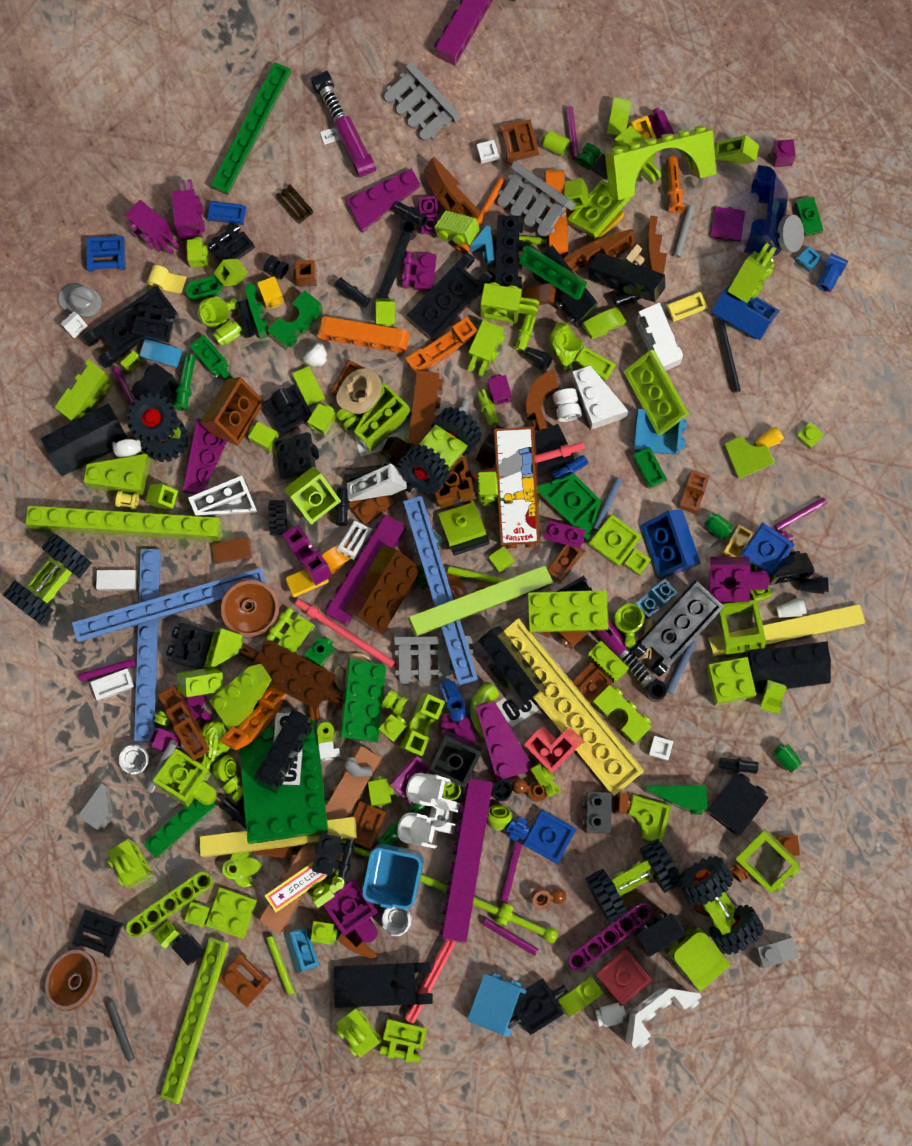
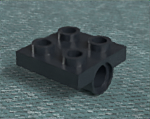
M295 384L287 389H278L271 395V398L262 402L281 436L307 422L312 415L310 408Z
M305 432L275 442L281 479L303 474L313 466L316 468L315 460L319 459V451L316 445L312 443L311 433Z

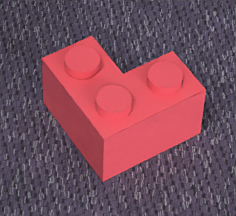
M543 726L524 745L553 773L576 751L584 740L571 727L556 739Z

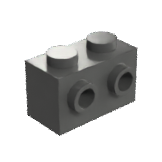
M587 792V797L583 796V809H586V817H582V829H586V833H611L612 793Z

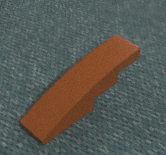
M651 215L647 236L649 269L664 274L667 253L660 252L662 235L655 234L658 216Z
M625 230L596 240L563 259L573 272L582 266L588 269V265L598 252L617 257L635 244L634 230Z
M173 685L159 694L158 697L167 710L165 712L174 725L173 729L191 759L195 761L209 752L210 748L185 699L178 692L177 686Z

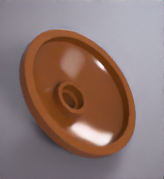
M248 579L235 583L225 592L221 601L220 611L225 625L232 632L245 637H252L263 634L273 626L278 617L279 602L273 589L266 583ZM247 602L252 603L250 607H245V604Z
M71 950L61 955L53 963L46 977L45 993L49 1003L54 1008L61 1011L75 1010L90 998L98 978V968L94 958L85 951Z

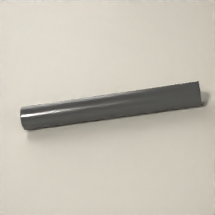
M111 1001L106 1005L126 1059L131 1061L135 1059L115 1003Z

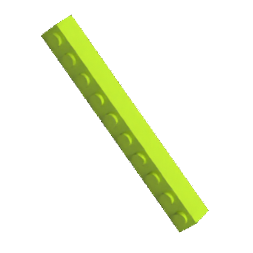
M28 506L26 525L31 530L221 542L223 524L220 518L39 506Z

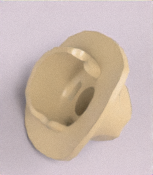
M358 369L346 377L336 396L338 405L343 410L353 414H361L368 411L374 406L380 396L382 389L381 379L378 374L369 369Z

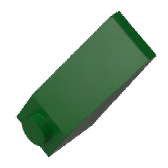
M707 785L645 787L646 793L683 811H690V815H702V811L707 810Z

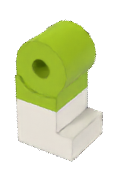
M329 722L321 723L317 728L320 759L322 761L342 759L340 749H335L334 746L335 729L333 725Z

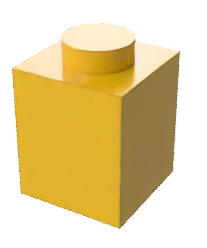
M275 276L257 283L267 309H274L285 303Z

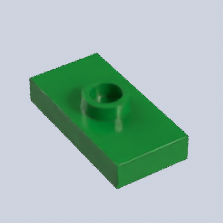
M810 197L796 200L795 205L803 224L804 236L823 233L824 229L815 198Z
M650 447L632 455L649 489L667 481Z

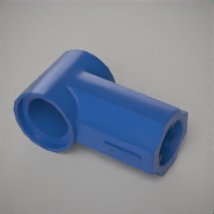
M831 253L816 286L824 292H831L838 277L841 276L848 260Z
M444 681L439 685V690L445 701L448 716L453 721H461L466 715L465 701L461 698L455 681Z

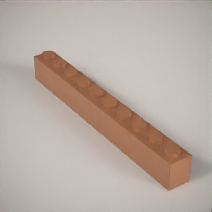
M362 746L359 750L355 749L351 757L356 759V763L360 767L372 766V776L354 777L344 768L340 775L343 778L339 784L335 783L330 792L332 794L330 800L325 801L327 820L350 817L366 790L368 782L371 781L383 760L380 756ZM318 843L300 845L302 846L299 853L295 852L290 860L292 864L288 871L285 870L279 879L281 883L314 861ZM305 893L277 912L274 911L270 903L268 906L264 905L259 913L261 917L259 922L282 934Z

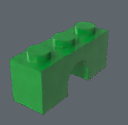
M306 290L292 303L294 310L299 314L297 320L286 322L279 317L267 330L269 337L285 350L294 346L301 333H306L313 320L319 319L322 315V304Z

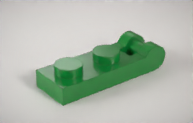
M248 284L245 287V292L260 339L267 338L266 331L269 328L266 319L262 320L260 315L264 312L261 302H256L258 298L256 287L253 284Z

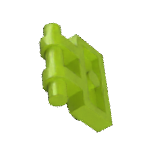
M287 607L285 612L279 615L278 618L280 619L275 626L271 627L268 631L269 634L266 640L273 642L275 638H278L280 641L277 645L296 654L315 625L299 614L295 620H292L290 616L294 611ZM287 623L290 627L283 635L280 633V630Z
M338 870L329 875L326 880L323 879L308 890L317 908L332 899L334 893L344 887V880L338 877Z
M388 1019L383 1040L390 1041L391 1043L390 1047L381 1046L380 1054L386 1055L390 1059L395 1057L405 1060L406 1063L411 1064V1062L420 1064L421 1055L414 1054V1049H423L428 1028ZM397 1043L409 1046L408 1051L396 1049Z

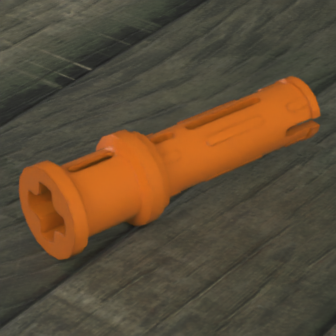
M670 156L666 159L669 180L667 197L670 202L668 211L679 213L685 210V205L682 201L684 191L680 188L678 157Z

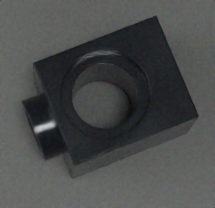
M190 933L179 935L174 940L175 945L172 946L187 966H191L205 953V950Z

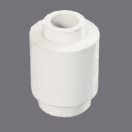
M619 1003L599 1007V1010H595L599 1027L624 1023L623 1019L626 1018L624 1006H620Z

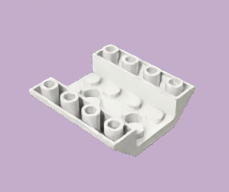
M659 988L629 1011L625 1042L634 1049L636 1047L639 1049L643 1048L650 1042L648 1038L651 1034L641 1021H649L656 1015L655 1010L658 1008L664 1009L671 1003L677 1008L691 1010L700 1003L698 999L702 996L695 992Z

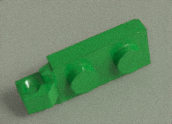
M204 334L189 345L190 349L216 377L221 375L225 381L226 379L233 378L227 370L230 367L227 360Z

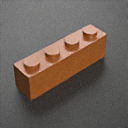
M417 370L408 444H420L431 431V424L438 416L436 415V408L440 409L441 397H438V392L442 391L443 379H440V373Z

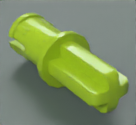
M530 314L525 316L522 328L518 330L519 336L514 347L515 350L525 352L530 337L533 336L531 332L536 319L535 316Z
M483 389V395L478 391L476 395L482 407L481 412H484L490 427L496 426L499 423V419L494 409L495 404L492 403L488 390Z

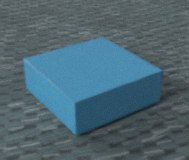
M808 246L795 261L810 272L823 257Z

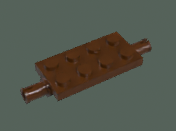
M266 640L260 651L243 644V650L240 649L239 655L253 661V665L262 664L272 679L269 685L316 710L326 700L342 708L343 695L332 690L331 687L336 677L335 674L269 640Z

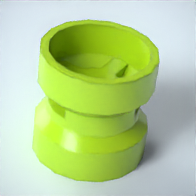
M340 409L336 414L339 421L344 423L343 427L346 431L353 430L361 421L359 415Z
M391 689L385 697L382 706L393 710V713L400 715L409 699L399 696L395 690Z
M235 776L223 787V790L230 794L232 800L237 804L244 799L241 779Z
M453 782L445 784L442 794L443 798L451 801L458 800L461 796L460 785Z

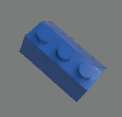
M730 284L722 292L711 312L715 313L719 319L730 322L734 328L745 331L749 337L761 340L780 310L757 296L755 299L751 298L747 303L728 292Z
M668 510L640 525L658 579L689 570L701 564L683 510Z

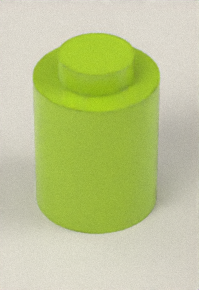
M552 130L548 133L545 132L541 140L543 148L562 157L565 155L571 141Z

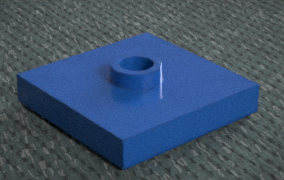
M762 522L740 555L750 557V562L760 569L767 571L770 576H773L795 544Z
M541 810L523 846L558 865L576 828Z

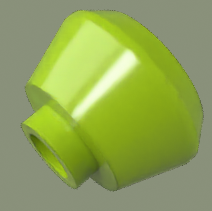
M229 755L216 760L212 769L214 776L228 783L238 774L236 760Z
M493 805L488 810L487 822L492 829L500 831L508 826L513 815L506 806Z

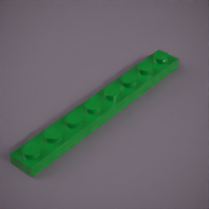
M274 62L211 184L212 189L229 195L291 74L290 68Z

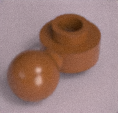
M519 778L512 783V790L516 794L526 792L532 801L540 802L547 797L544 785L540 786L538 781L527 785L524 779ZM536 788L541 789L540 795L535 793Z
M539 887L530 894V902L537 909H545L551 901L559 905L566 900V893L560 888H556L549 893L545 888Z

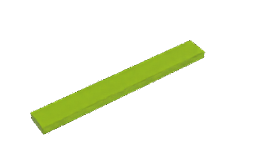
M542 566L410 616L408 621L415 636H419L549 586L553 581L546 566Z
M209 937L160 1098L175 1104H180L229 946L228 942Z

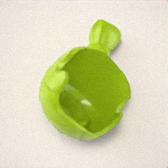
M219 297L206 298L198 306V318L204 325L209 327L224 324L229 318V311L237 309L236 302L238 300L232 299L229 303H225Z
M632 603L622 605L614 615V623L621 632L625 633V645L629 649L635 647L634 633L640 630L645 622L643 610Z

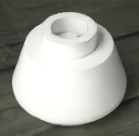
M316 343L304 354L303 361L313 367H321L327 361L325 358L327 353L323 344Z

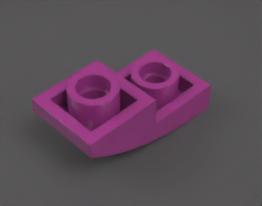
M419 197L420 213L428 216L427 224L423 227L421 226L422 235L435 234L434 226L439 221L437 197Z

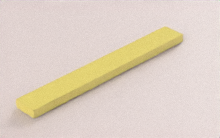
M859 604L763 625L766 638L765 646L862 625L865 623L861 606ZM754 627L731 632L729 635L730 638L757 634V629ZM722 635L709 637L708 641L712 657L726 655Z
M354 817L327 820L328 831L340 834L341 840H346L347 837L357 838ZM247 831L201 836L200 856L211 857L314 844L319 842L320 834L248 844Z

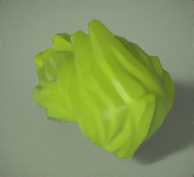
M557 322L551 332L549 346H551V351L555 352L557 362L563 365V370L572 369V362L575 356L582 349L583 341L575 337L568 324Z
M212 721L201 730L210 748V751L202 756L201 765L207 769H210L216 760L224 757L230 747L220 741L229 731L223 721Z

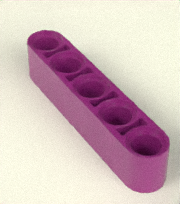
M638 904L628 911V914L617 919L571 953L568 957L569 967L576 971L584 969L647 922L652 916L651 908L647 904ZM640 907L647 910V916L644 919L637 916V910ZM624 919L631 922V928L628 931H624L621 928V921ZM607 931H611L615 935V940L612 943H608L604 939ZM591 943H595L599 947L596 955H591L588 952V946ZM575 955L582 957L583 963L580 967L572 965V958Z

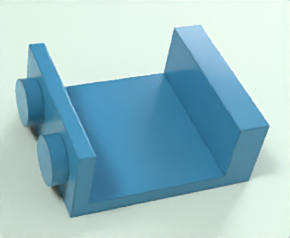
M638 409L633 451H641L650 447L653 453L679 455L681 449L684 450L685 438H682V431H686L687 420L682 419L664 434L657 435L647 414H645L646 410Z
M493 972L491 976L484 974L467 1021L503 1036L510 1037L512 1029L508 1028L511 1016L520 992L525 994L526 990L520 988L521 983L511 979L509 983L502 981L503 976Z

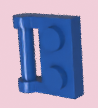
M124 236L87 238L88 272L95 271V269L119 268V270H126ZM118 257V261L94 262V258Z

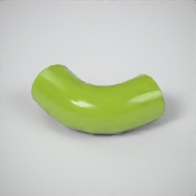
M485 682L476 691L470 705L471 720L481 737H484L475 705L496 700L499 697L497 688L489 682Z

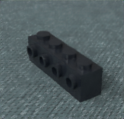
M497 215L496 283L500 286L522 288V277L518 276V270H522V265L519 263V251H523V240H519V233H523V222H520V216Z
M598 252L588 265L589 280L654 303L666 288L665 274Z
M292 709L254 777L259 786L277 793L284 783L287 772L292 768L297 754L302 750L307 736L313 730L314 724L310 716Z

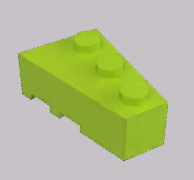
M89 359L85 362L87 367L82 375L78 373L75 377L77 382L73 388H68L55 406L56 410L70 422L83 417L91 409L96 408L101 397L107 395L113 385L107 374Z
M147 454L87 464L83 483L88 489L110 492L122 491L126 494L138 493L140 496H144L151 459Z
M262 664L249 666L209 700L228 730L232 727L238 729L248 716L252 714L257 701L261 699L272 681Z

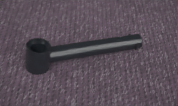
M405 218L399 224L401 234L375 299L389 298L390 289L396 278L409 241L413 240L417 235L416 223L411 218ZM406 227L413 228L410 232L404 231Z

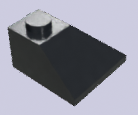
M800 551L790 552L789 556L784 559L770 579L769 585L808 579L815 570L807 553H800Z

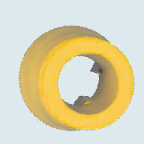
M775 426L774 428L770 427L754 443L757 447L765 445L772 447L780 444L784 437L778 427Z

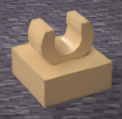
M638 244L630 247L621 260L640 266L645 260L639 255L642 248Z

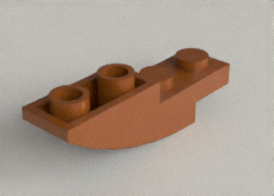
M432 157L424 168V173L437 199L448 212L477 218L480 210L457 187L459 182L435 157Z

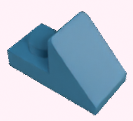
M490 225L486 226L470 245V252L482 251L483 262L487 261L488 268L495 267Z

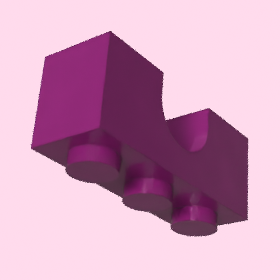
M299 524L282 534L287 547L315 586L332 576L328 564L321 554L314 550L309 538Z

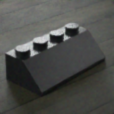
M553 245L543 253L574 273ZM534 272L532 273L538 282L541 281L542 284H549L545 279ZM586 287L581 299L578 300L556 288L555 304L559 310H563L566 313V318L571 325L574 324L579 328L583 322L595 316L598 302Z
M108 403L40 439L63 477L113 451V442L117 443L128 439Z
M501 626L490 629L471 648L473 649V654L517 712L547 689Z
M828 641L752 651L746 655L756 693L764 692L768 680L786 685V689L831 683V658Z

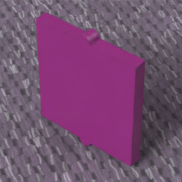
M715 206L710 238L723 239L725 242L727 240L741 242L745 211L732 209V207Z

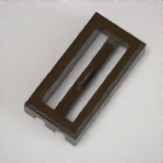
M290 184L287 186V189L284 188L280 194H276V198L300 224L314 212ZM290 192L306 209L307 213H305L304 210L298 205V203L291 197V195L289 194ZM284 196H286L287 199L294 205V207L300 212L302 217H299L297 213L291 208V206L284 200Z

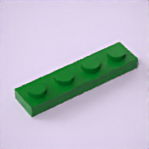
M530 245L525 246L519 261L521 265L574 299H581L587 284L585 280Z
M194 798L189 807L185 806L146 840L143 843L144 846L158 859L217 806L216 803L204 805Z

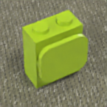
M691 926L684 932V938L680 942L676 940L667 947L669 951L666 954L696 990L701 992L731 964L699 927L693 928Z

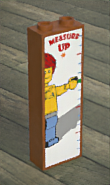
M535 427L494 429L501 545H506V549L517 548V544H525V548L537 547V543H541Z

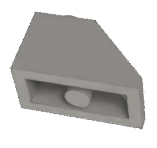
M101 783L78 815V817L99 831L106 829L112 821L110 819L113 813L109 787Z
M793 937L754 948L760 968L780 964L799 957Z

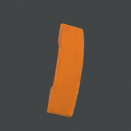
M466 317L452 326L451 331L424 349H418L405 359L416 374L417 370L425 371L461 348L477 334L478 330L470 319Z
M270 686L261 699L258 700L260 705L238 729L232 727L220 740L221 743L234 750H238L252 742L273 720L284 702L285 693Z

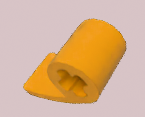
M349 540L347 541L346 545L344 546L345 548H347V547L349 546V544H350V541H349ZM340 544L321 555L328 564L331 574L339 571L345 562L351 560V556L348 555L346 557L343 552H337Z

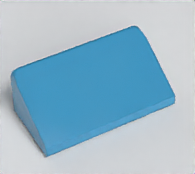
M307 927L284 935L296 973L319 966L313 944L310 942L311 938Z

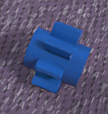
M518 816L517 820L512 817L505 830L509 832L508 838L514 841H518L519 838L524 840L530 829L526 825L528 820Z

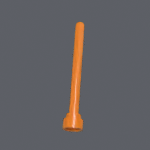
M502 177L498 179L480 210V214L476 218L479 227L498 196L499 191L505 184V179ZM456 244L455 246L463 254L470 251V245Z

